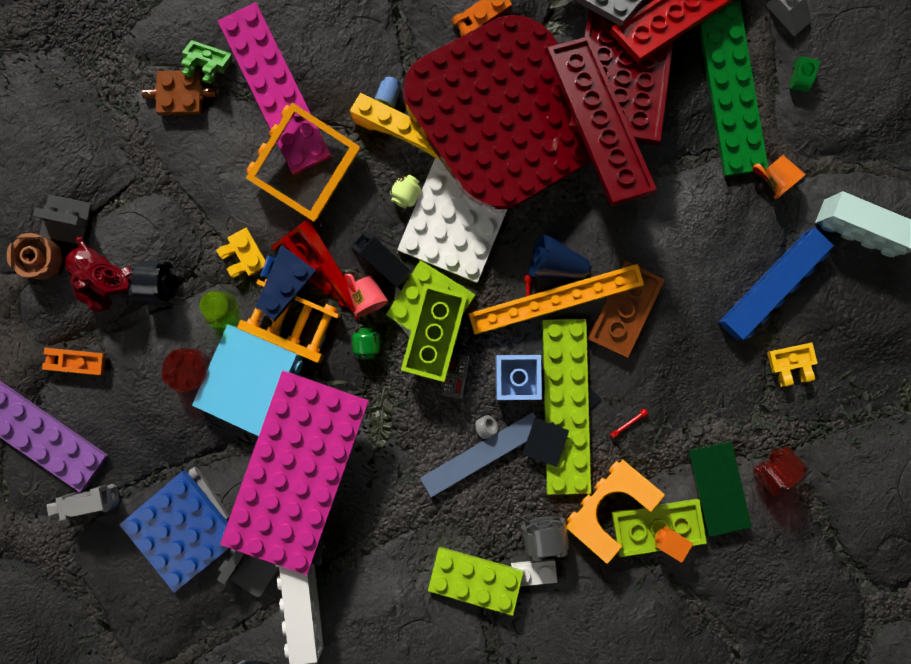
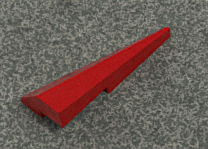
M309 218L271 246L274 251H277L282 245L315 269L316 274L310 281L325 294H332L338 299V304L341 307L346 306L353 313L356 311L348 291V286L343 281V274Z

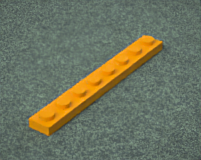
M635 264L469 313V318L474 335L642 287L644 282L639 266Z

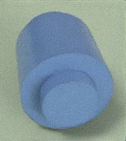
M385 77L380 83L375 100L394 109L401 92L400 81L392 77Z

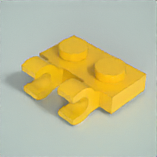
M247 227L227 237L230 244L216 249L219 257H222V259L234 253L237 254L241 262L227 268L228 273L233 278L245 271L251 276L263 269L265 258Z
M813 343L767 352L772 373L779 372L778 381L780 387L794 385L790 369L800 368L799 377L801 382L815 380L811 365L818 363Z

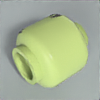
M408 175L407 178L403 176L398 177L390 190L391 201L404 209L414 206L422 193V189L418 185L419 181L411 175Z

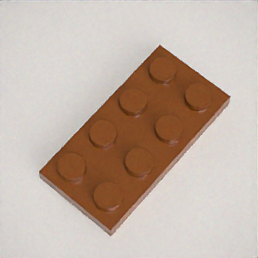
M624 261L621 269L634 264ZM640 267L644 286L608 296L587 339L625 358L629 357L665 280Z

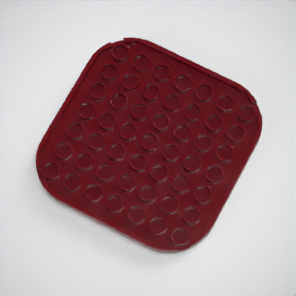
M508 15L499 17L424 55L410 67L403 86V100L409 115L461 191L473 202L481 206L495 207V209L499 210L520 205L592 162L580 132L569 130L572 112L547 55V48L559 43L543 24L525 16Z

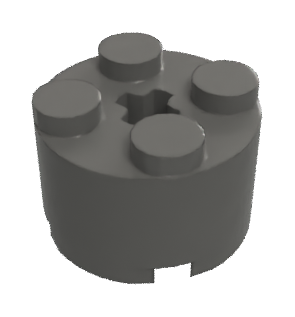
M553 516L539 517L529 520L530 525L525 526L524 523L521 526L526 554L532 556L533 561H542L549 556L564 557L568 554L567 550L570 544L566 522L563 517H559V520H554Z

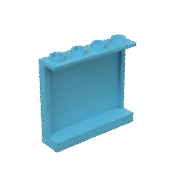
M227 324L192 406L259 436L282 370L293 374L299 373L303 366V356L238 329L236 326Z

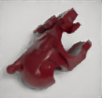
M77 237L76 243L78 248L72 250L65 260L66 270L72 275L70 283L76 299L86 304L90 310L95 312L109 310L112 304L109 295L114 293L124 294L128 290V282L132 280L130 276L131 266L121 270L119 266L112 265L107 257L100 256L94 249L88 248L82 237Z

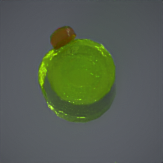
M223 290L209 291L200 299V311L204 315L206 323L214 327L223 328L227 324L231 325L236 319L238 304L231 293Z

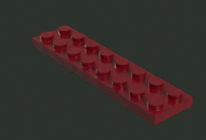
M590 36L548 47L547 55L610 205L615 206L655 194L657 188Z

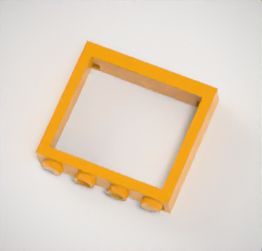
M292 102L290 106L286 105L282 110L280 123L278 125L274 124L269 132L271 137L267 144L263 143L257 152L259 157L256 162L252 161L246 170L248 174L246 179L316 222L360 152L361 147ZM295 113L349 147L311 211L257 177Z

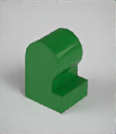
M804 56L796 58L793 64L794 71L790 79L789 88L808 93L816 78L821 61Z

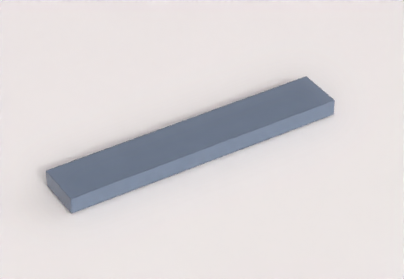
M531 412L500 430L495 436L483 440L420 477L430 497L525 443L536 418L534 413Z

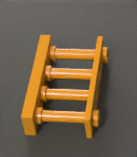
M267 278L265 279V282L258 280L256 284H259L264 287ZM296 296L294 300L303 303L304 306L291 336L288 335L287 339L279 336V329L289 306L267 330L259 327L262 313L256 308L251 319L248 318L247 321L240 320L237 326L238 329L317 363H321L324 354L319 353L321 341L332 316L340 319L341 315L336 313L337 308L328 304L323 308ZM312 308L324 312V315L311 344L305 347L299 344L301 341L299 337Z

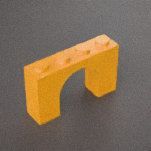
M624 460L620 463L616 461L609 469L611 474L607 479L601 478L594 487L597 489L592 496L588 494L580 504L583 506L578 513L574 511L566 520L569 523L566 526L567 529L607 564L623 546L605 532L598 521V507L602 500L613 493H625L652 512L665 497L663 492Z

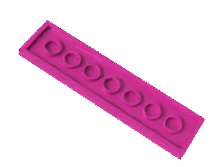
M255 2L217 20L270 129L274 124L278 125L280 123L282 110L286 105L290 106L292 102L311 114L257 3ZM295 113L277 142L293 175L332 157L318 127Z

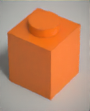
M667 526L660 529L654 538V545L681 563L693 546L691 541Z

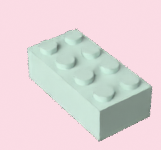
M844 191L824 200L815 221L816 224L821 225V229L842 234L841 237L847 240H857L861 242L863 247L869 249L876 248L881 251V254L888 257L911 252V219Z

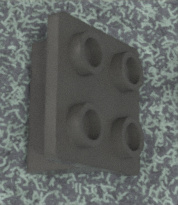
M48 195L44 209L35 207L33 216L43 219L39 235L53 240L77 244V237L85 239L92 204Z

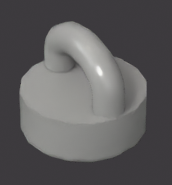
M489 415L481 417L475 423L476 431L483 439L495 436L498 432L497 422Z

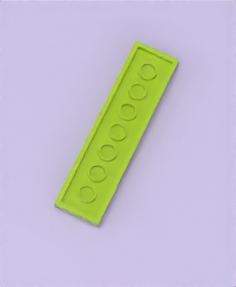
M586 319L542 320L545 421L549 423L554 422L555 425L570 430L557 466L546 463L547 495L591 494Z

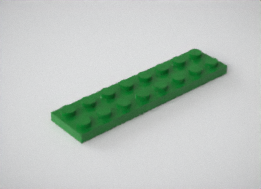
M736 1L698 24L723 177L753 173L752 168L757 163L762 165L765 170L768 168L740 1Z

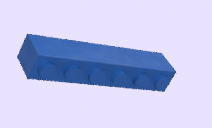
M815 227L806 230L718 323L734 339H749L755 333L754 328L759 323L763 324L771 316L769 313L773 308H779L785 302L784 297L788 293H793L800 286L799 281L803 277L807 278L815 271L814 266L818 262L824 261L830 255L829 250L834 245Z

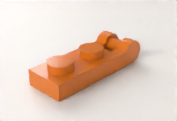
M480 0L464 12L454 16L451 23L454 27H458L460 30L459 34L463 36L496 19L512 8V3L510 0ZM469 20L471 25L467 26L465 21Z
M44 348L46 359L45 363L42 364V370L104 375L106 353ZM55 355L59 356L58 364H55Z

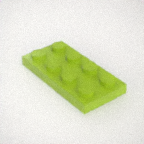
M699 499L659 504L652 512L648 511L645 507L611 512L616 541L623 546L618 552L619 557L662 551L654 545V538L657 532L663 529L664 526L669 527L691 541L693 546L707 544Z
M439 547L428 591L513 616L524 570Z

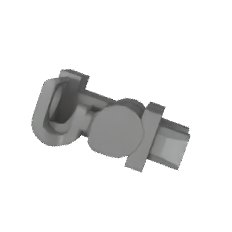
M114 484L90 489V491L82 493L73 492L55 498L56 502L47 504V512L49 518L59 516L60 521L96 511L107 512L119 505L120 499L117 486Z

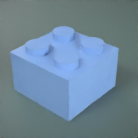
M541 355L495 356L497 400H542Z

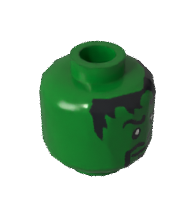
M372 327L359 328V332L352 335V352L358 356V359H374L375 355L380 353V334L372 331Z

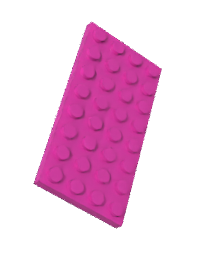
M282 370L220 545L307 575L369 400Z

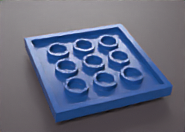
M186 470L179 473L119 524L174 593L228 549V547L220 545L228 523L227 520Z

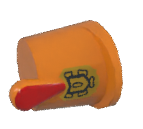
M784 155L766 170L758 163L752 168L755 173L766 180L775 192L773 197L775 200L806 175Z

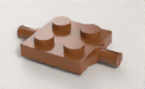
M195 70L191 77L183 75L182 71H157L155 89H142L143 99H156V113L158 115H202L204 97H217L216 88L203 87L200 70Z

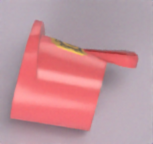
M346 274L343 277L356 310L354 312L356 317L370 314L388 303L387 298L373 276L362 278L356 282L352 274Z

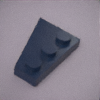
M281 245L257 302L256 309L275 322L314 277L316 270Z

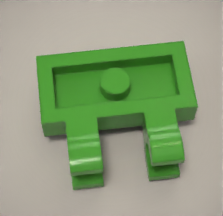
M191 40L182 52L181 65L185 66L182 74L191 77L196 65L203 66L202 72L205 73L202 81L212 84L216 72L224 73L232 61V54Z

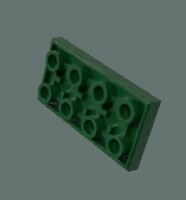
M732 441L687 450L707 536L711 537L751 528L752 525Z

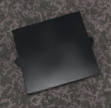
M535 418L522 454L537 459V462L542 461L556 467L570 430L559 427L554 422L549 423Z

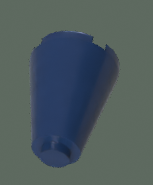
M544 234V236L541 235L534 245L532 254H535L534 261H529L528 268L529 275L534 277L584 280L585 277H589L592 265H590V261L549 235Z

